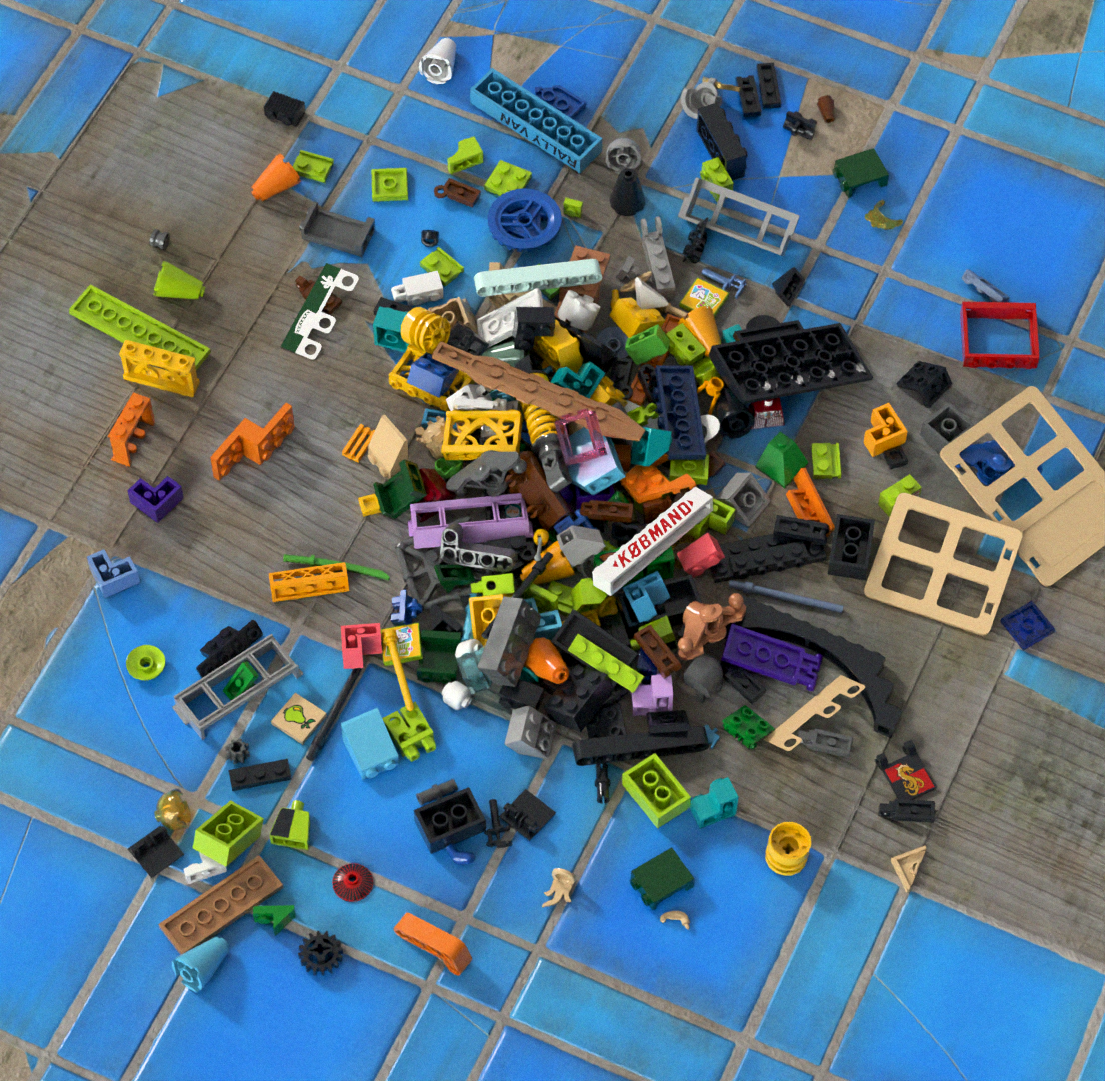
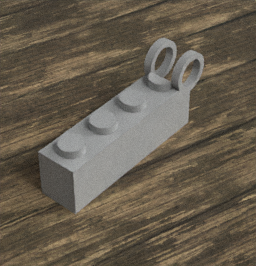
M655 217L656 232L648 233L646 219H641L642 246L648 270L652 272L650 278L653 289L664 296L666 300H673L675 298V284L662 237L660 217Z

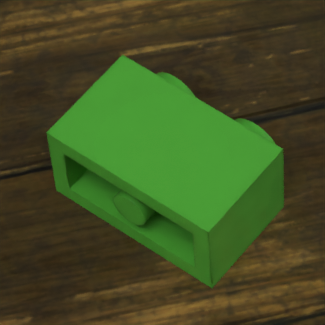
M659 324L628 338L625 350L635 364L639 365L649 362L658 355H664L669 349L670 340Z

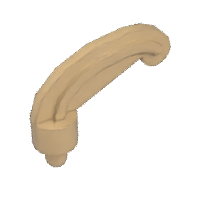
M670 911L660 917L662 923H665L666 919L681 920L682 925L686 929L690 928L689 918L684 912Z

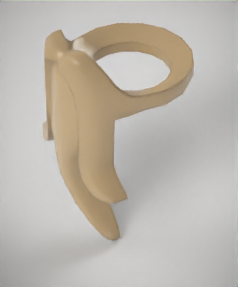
M561 868L553 869L551 889L544 892V894L549 897L555 892L552 900L545 902L542 908L557 904L563 895L566 902H572L569 898V893L576 880V876L573 873Z

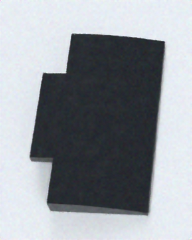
M799 320L739 330L733 334L735 342L712 345L708 355L725 383L742 404L873 379L872 374L841 323L804 329Z

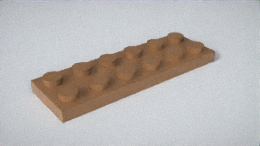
M259 855L159 923V928L181 955L206 942L251 911L253 906H258L283 889V884Z

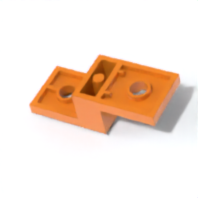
M285 403L264 428L244 418L210 457L213 477L220 481L224 476H227L231 467L241 460L242 455L260 466L264 461H267L275 448L280 447L283 439L288 434H291L295 428L292 406Z

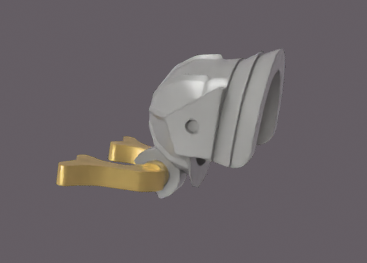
M703 77V83L699 84L696 89H683L681 105L688 116L697 119L698 108L717 102L719 106L722 105V97L718 95V89L740 92L741 87L717 82L715 78Z

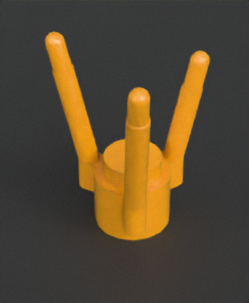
M712 377L710 381L705 380L697 388V394L706 388L707 394L714 397L708 415H712L717 399L720 396V391L724 386L723 381L718 377Z

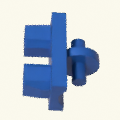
M401 590L400 596L392 597V607L395 610L400 609L399 613L391 614V622L394 626L412 624V618H416L417 614L423 611V606L418 603L417 599H412L411 596L407 595V590Z

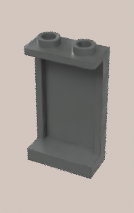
M315 201L312 207L308 208L304 221H301L299 227L302 239L360 257L363 256L376 230L374 218L368 217L366 222L320 209L318 208V202Z

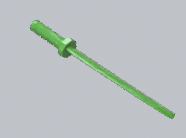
M284 554L283 562L310 564V567H314V565L322 566L343 563L315 558V555L306 557ZM345 563L347 571L385 580L390 579L381 570Z

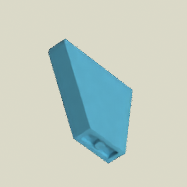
M585 427L566 437L568 445L565 448V459L572 478L571 484L594 496L626 477L611 437L602 436Z

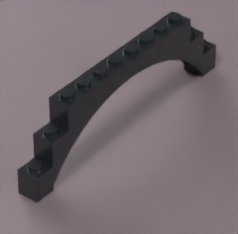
M743 596V604L746 605L747 609L742 621L729 623L725 626L727 633L723 639H727L731 624L775 639L803 646L817 654H821L846 674L849 679L865 685V689L860 693L872 714L875 723L873 731L892 738L901 721L903 710L899 709L896 705L887 704L892 695L894 683H891L886 678L879 677L886 657L882 656L879 652L865 649L860 644L849 642L842 636H835L823 628L812 626L807 621L796 619L789 613H782L770 605L759 603L754 598ZM684 624L678 633L677 644L680 638L684 636Z

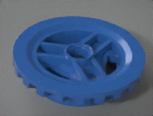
M515 189L506 192L493 202L488 212L489 232L492 233L493 239L498 240L501 246H507L509 250L517 249V252H522V250L532 252L536 248L540 250L544 245L548 246L551 244V241L557 238V234L561 230L562 216L559 206L550 196L534 189ZM523 218L529 219V222L523 224L520 222V220ZM540 218H545L547 221L545 230H540ZM508 233H511V234H513V235H515V236H517V237H519V238L513 237V236H511V235L508 234Z

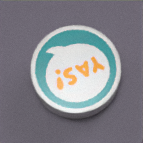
M507 504L505 506L506 518L522 517L521 506L519 504Z

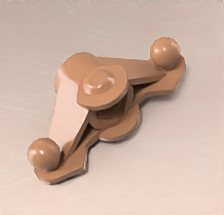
M739 593L732 594L728 601L730 606L721 607L719 604H704L693 601L686 607L683 614L684 636L678 641V655L680 659L691 660L704 654L703 646L707 642H717L726 636L727 630L725 626L729 623L742 621L747 610L746 605L743 604L744 599Z

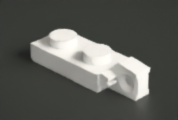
M458 396L453 401V409L471 411L473 409L489 411L496 409L506 411L507 400L497 398L494 401H488V398L485 397L470 399L469 396Z

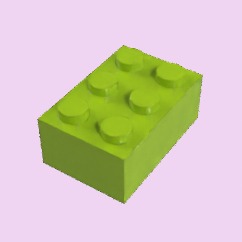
M656 753L623 773L622 785L657 829L690 808V795Z
M230 800L196 829L193 849L227 866L261 836L264 818Z

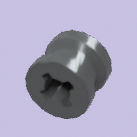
M154 229L150 236V246H158L160 249L165 250L170 241V233H162L160 230Z

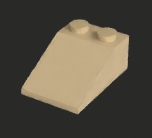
M384 414L381 416L368 445V459L373 465L376 464L383 477L390 479L401 471L399 463L402 460L409 461L407 439Z

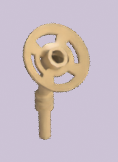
M649 271L641 274L638 278L646 283L650 279L652 272ZM636 278L622 286L620 291L629 292L635 290L636 292ZM671 303L657 308L662 312L664 311V313L669 312L679 318L683 317L684 320L688 318V313L671 306Z

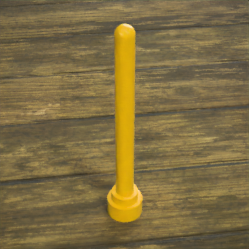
M388 629L382 632L381 637L383 643L389 647L406 709L413 711V701L396 646L398 640L397 632L394 629Z

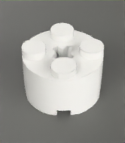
M568 290L557 316L564 322L566 319L570 321L571 326L586 331L591 329L600 306L593 303L594 299L588 295L582 297L578 293Z

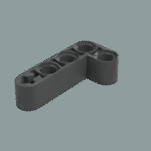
M450 523L442 532L440 555L446 563L509 572L518 561V554L512 549L463 542V528L459 523ZM449 531L454 532L456 536H452ZM448 549L453 550L455 554H451ZM467 552H470L473 557H469ZM485 555H489L492 560H488Z

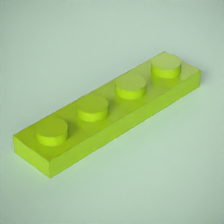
M577 634L568 648L569 652L600 672L607 674L609 678L635 693L645 677L580 634Z

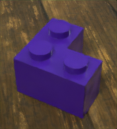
M168 476L155 488L140 478L127 490L130 503L157 523L184 498L182 486Z

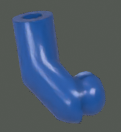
M454 843L446 847L448 854L456 864L468 865L475 860V855L472 852L459 851Z

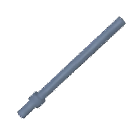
M730 580L729 582L730 588L743 590V593L751 594L752 592L842 613L844 607L834 603L756 586L747 581L743 583Z

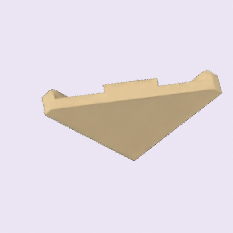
M926 845L891 858V863L906 893L912 887L925 855Z

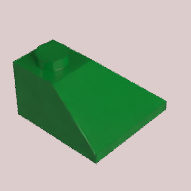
M780 431L768 443L755 468L783 488H786L800 469L808 465V461L796 442Z

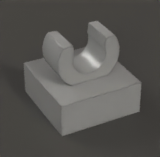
M631 256L627 257L616 278L621 281L625 276L629 279H634L640 270L638 267L632 266L634 258Z

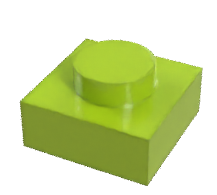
M565 198L563 214L581 218L583 202Z

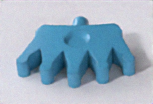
M704 725L709 745L712 744L711 749H714L717 741L720 740L719 735L715 734L718 729L714 728L711 730L708 725Z

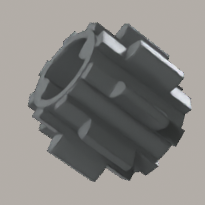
M241 738L238 740L233 739L228 746H225L226 752H228L226 758L227 760H233V764L244 763V760L250 757L248 751L249 744L242 742Z

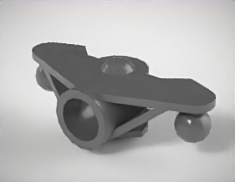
M485 451L480 457L448 480L446 488L449 491H453L458 497H464L468 492V487L487 489L489 496L496 497L504 492L509 484L505 479L507 471L512 468L518 474L523 473L527 469V463L515 451Z

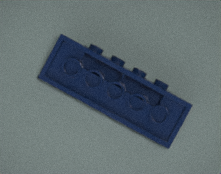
M656 365L657 388L653 390V397L658 400L655 412L660 414L657 426L658 429L672 431V444L669 446V451H667L668 460H705L706 449L693 366Z

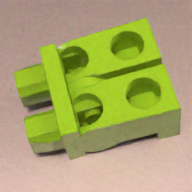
M413 702V711L407 712L408 710L405 706L400 709V714L397 710L382 718L402 757L406 756L411 762L420 757L417 749L424 747L427 753L436 750L434 732L416 702Z

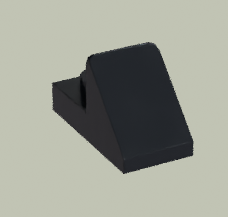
M433 604L431 606L432 631L461 633L462 637L463 626L437 605Z

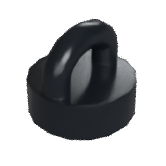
M421 231V242L423 245L434 247L438 244V231ZM426 239H434V242H427Z

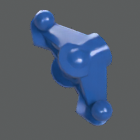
M996 440L970 445L959 454L970 467L974 466L978 470V479L987 486L1015 467V464ZM1041 465L1037 467V470L1040 474L1043 471Z

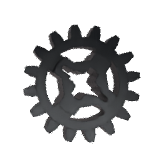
M317 931V936L310 933V939L303 938L304 945H299V951L301 952L298 953L299 959H302L300 961L301 966H306L307 972L312 969L314 975L320 971L322 976H324L327 970L333 973L332 967L339 968L337 961H343L341 955L343 954V947H340L341 941H336V935L334 934L329 937L328 931L324 935Z

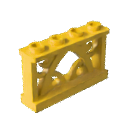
M129 340L124 341L119 352L124 369V380L194 397L200 384L196 374L194 357ZM153 366L165 368V369H167V370L160 369V368H156V367H153Z
M409 344L404 355L392 372L389 373V384L395 389L407 392L412 397L422 399L427 404L439 407L442 411H450L446 402L447 397L442 395L438 398L408 384L406 378L399 376L403 371H410L411 366L407 365L410 359L416 361L426 353L418 347ZM459 370L449 389L456 393L458 389L455 386L459 383H463L461 386L463 388L468 384H475V381L466 372ZM448 389V391L445 394H447L450 397V392Z
M457 409L446 411L444 441L441 449L444 459L476 460L483 452L489 450L498 452L515 451L520 454L522 414L515 409L507 411L496 409L489 411L477 409L471 411ZM455 423H465L463 426H458L459 430L462 431L461 433L453 430ZM503 423H514V428L511 431L503 433L510 427L509 425L503 426ZM486 425L496 435L488 438L484 445H479L477 440L470 436V434L479 427ZM452 435L457 437L454 445H451ZM513 436V445H508L506 438ZM466 439L472 441L473 444L466 445L467 443H469V441H466ZM493 441H495V443H497V445H490V444H491V442H493Z

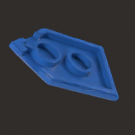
M555 85L551 88L535 87L537 97L572 119H575L587 105V102L560 85Z

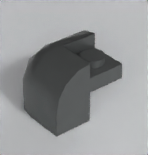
M706 652L702 656L696 657L684 673L683 683L697 690V701L703 703L706 698H711L715 691L720 693L723 685V669L720 662Z

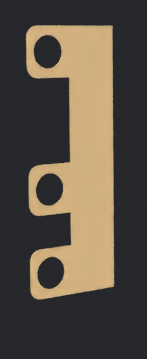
M840 675L763 740L786 751L792 750L802 741V738L792 734L815 714L830 718L841 709L840 705L831 700L840 693L853 698L865 689V685ZM852 686H859L860 688L859 691L854 694H849L847 692L848 689ZM826 707H835L834 712L830 714L823 713ZM796 739V743L793 746H784L787 740Z

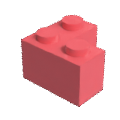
M380 623L341 626L344 669L364 668L363 655L382 653Z

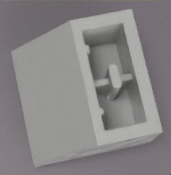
M572 525L556 535L560 549L573 567L581 565L589 556L600 553L603 547H605L601 532L596 529Z
M530 705L512 711L504 745L518 754L547 759L549 758L557 723Z

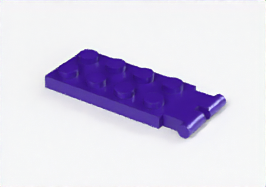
M731 624L721 660L794 686L796 683L807 686V690L814 691L818 674L814 672H819L823 656L821 654H815L814 656L805 653L804 648Z

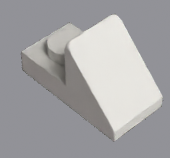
M200 852L202 863H194L184 869L188 884L227 872L226 866Z

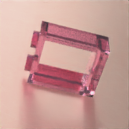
M588 408L577 411V415L571 416V413L560 416L561 420L554 422L566 466L576 465L607 455L596 411H588ZM585 418L594 450L574 456L565 424Z

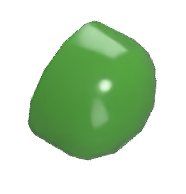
M443 457L435 461V470L442 478L450 479L462 470L463 460H445Z

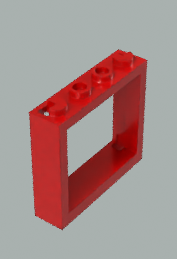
M962 301L960 318L963 367L1037 368L1040 357L1036 303ZM967 318L1028 319L1031 355L969 353Z

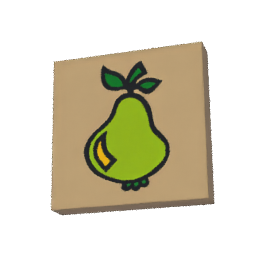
M294 693L271 720V724L303 745L327 717V713L297 693Z

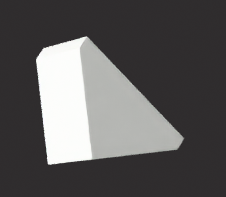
M637 277L635 279L636 301L641 309L658 308L668 305L664 296Z

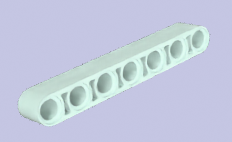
M596 259L484 271L474 276L476 291L479 296L527 292L536 288L544 290L594 284L602 280L599 261Z

